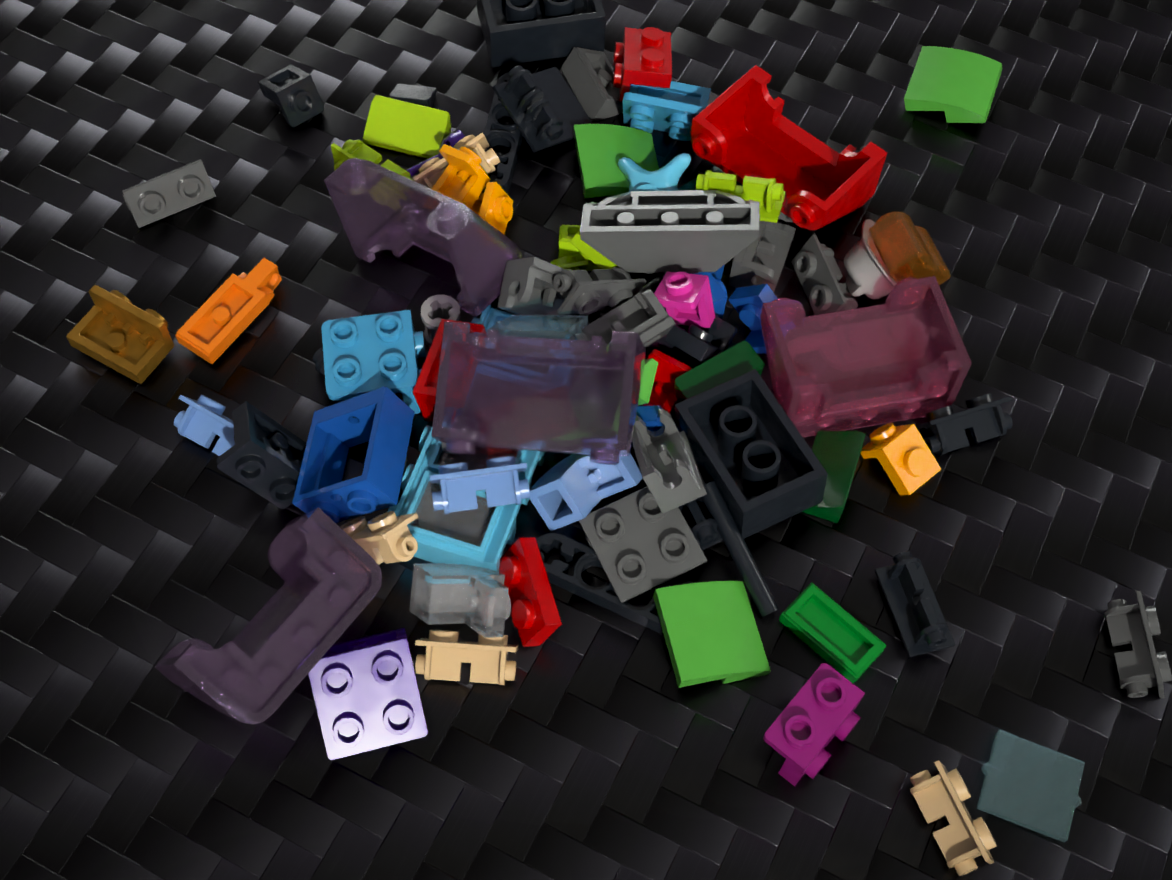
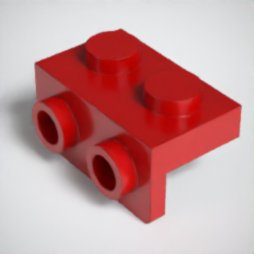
M625 27L623 43H615L613 66H615L613 87L620 88L619 102L623 101L624 93L629 92L630 84L670 88L672 78L671 32H663L654 27L644 29Z

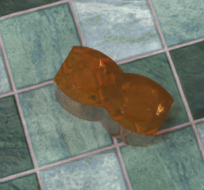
M897 211L887 213L880 217L874 226L869 228V236L891 278L905 283L910 292L917 295H925L950 279V271L928 231L923 227L915 226L910 216L906 213Z

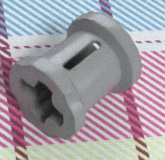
M444 294L434 295L425 300L421 306V319L425 324L424 339L429 347H431L441 319L459 321L460 306L451 296Z

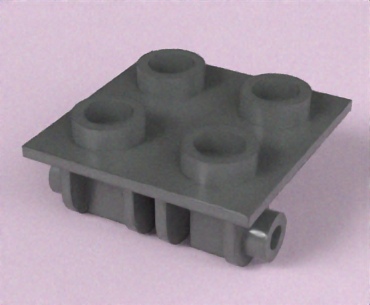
M648 486L588 514L584 519L579 520L587 536L585 540L588 547L594 550L621 603L707 562L679 507L662 513Z

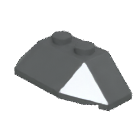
M718 190L630 191L608 197L599 203L590 202L583 204L580 239L628 273L652 274L666 273L667 271L688 273L716 272L759 238L760 202L754 200L745 201L739 196Z

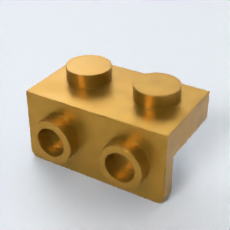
M94 285L88 292L95 305L66 337L72 347L142 384L175 346L167 329L168 323L158 312L152 309L144 311L133 305L121 292L117 290L109 292Z

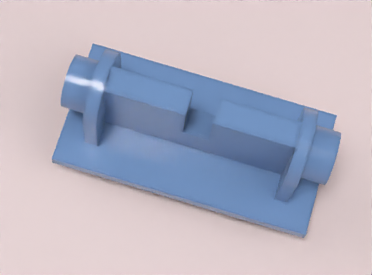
M202 394L198 401L183 395L179 396L178 399L189 404L187 410L180 411L174 419V426L178 428L180 435L207 449L210 447L215 436H220L212 450L218 456L235 445L233 420L222 415L226 408L225 406Z
M507 456L486 460L487 468L468 471L467 463L439 466V475L429 476L431 484H441V491L432 492L434 511L444 510L446 515L453 512L478 509L476 491L485 490L487 508L521 504V499L530 498L528 479H518V472H525L527 463L516 464L515 456Z

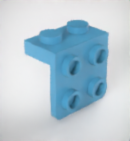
M671 81L670 88L631 84L630 91L624 93L622 101L624 124L648 133H652L653 130L668 132V135L673 139L691 141L692 119L708 106L711 88Z
M411 310L327 320L322 324L325 385L329 399L333 401L348 400L386 386L393 393H402L404 403L415 412L414 414L421 413L413 390L422 370L419 367V358L427 357L424 333L423 331L415 332Z

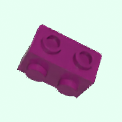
M822 663L763 736L764 741L786 758L778 774L794 787L804 774L814 779L831 757V754L825 750V747L834 736L843 742L861 718L854 710L865 693L827 663Z

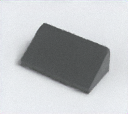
M574 47L561 69L590 120L600 121L622 114L623 103L619 102L620 88L613 87L614 68L605 53Z

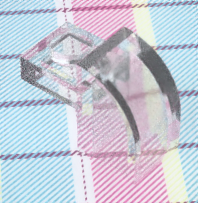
M414 564L409 611L428 625L465 623L485 638L503 637L505 620L508 619L511 611V600L508 594L509 588L504 585L505 575L495 570L463 564Z

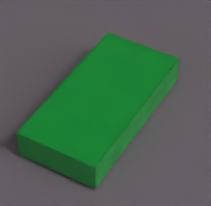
M812 582L781 613L779 618L782 624L853 684L881 655L887 646Z

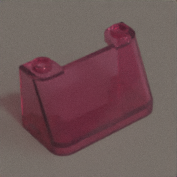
M935 276L919 279L906 278L899 281L889 293L886 303L882 305L805 317L803 305L796 300L779 298L762 305L760 321L774 396L803 438L816 436L817 431H845L926 417L925 413L952 405L972 364Z

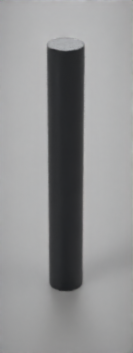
M715 481L705 484L704 487L707 495L702 496V499L712 519L716 520L718 524L717 529L761 616L764 617L778 610L779 607Z

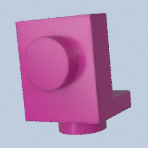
M666 272L654 294L661 305L666 307L669 317L671 316L677 325L690 326L692 323L698 327L710 328L715 319V311L708 275Z

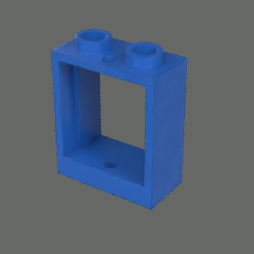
M386 386L314 411L292 504L323 527L397 505L415 412ZM369 441L362 475L342 481L349 448Z

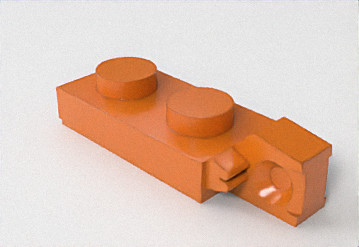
M263 258L248 275L244 272L238 276L232 274L176 332L175 336L179 344L213 364L269 305V302L275 295L273 290L282 281L278 266Z

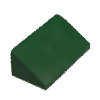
M742 341L678 376L674 381L677 402L680 403L754 369L761 376L765 363L747 341Z
M817 431L812 451L828 473L823 502L802 512L838 523L846 504L866 433L859 431Z

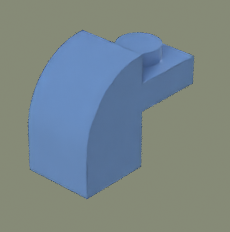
M618 437L597 447L594 443L589 444L560 461L530 488L529 499L549 530L553 531L584 519L601 499L636 486L643 477L636 461L622 439Z

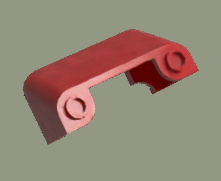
M755 65L692 119L691 144L694 152L700 158L708 160L726 174L736 175V181L742 185L744 176L767 179L776 178V183L784 184L783 191H786L781 212L791 218L801 228L815 231L862 207L875 193L888 152L870 141L860 152H856V148L849 144L839 154L782 115L785 100L779 96L774 100L767 88L772 75Z

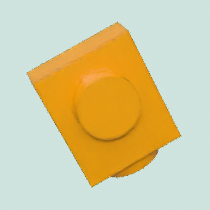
M443 144L439 152L449 165L430 190L426 199L433 207L463 220L491 179L480 166L482 160L472 150L463 146L458 150Z
M488 182L485 192L479 195L463 220L456 217L453 230L463 238L504 239L507 224L513 215L514 201L497 182Z
M888 423L877 428L869 435L871 441L860 452L863 459H878L899 495H911L941 470L915 424L894 426L893 423Z

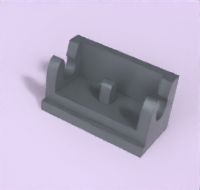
M780 212L779 219L785 222H793L791 218ZM760 221L759 238L733 259L728 286L739 288L768 284L774 293L796 228L778 222Z
M536 257L507 260L497 308L572 331L576 321V314L558 315L557 313L564 299L560 292L554 289L553 279L564 270L563 268ZM593 313L587 315L579 314L578 324L587 326Z
M647 289L644 292H639L633 298L581 330L569 335L567 341L592 379L595 380L667 335L676 323L671 316L669 317L655 294L650 289Z
M659 409V419L663 423L659 430H647L645 422L638 415L630 418L628 430L642 477L661 512L666 513L707 495L687 435L684 431L679 432L669 412Z

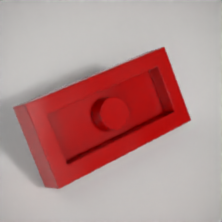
M536 537L518 538L500 558L499 576L507 590L512 608V621L518 629L522 646H540L562 625Z

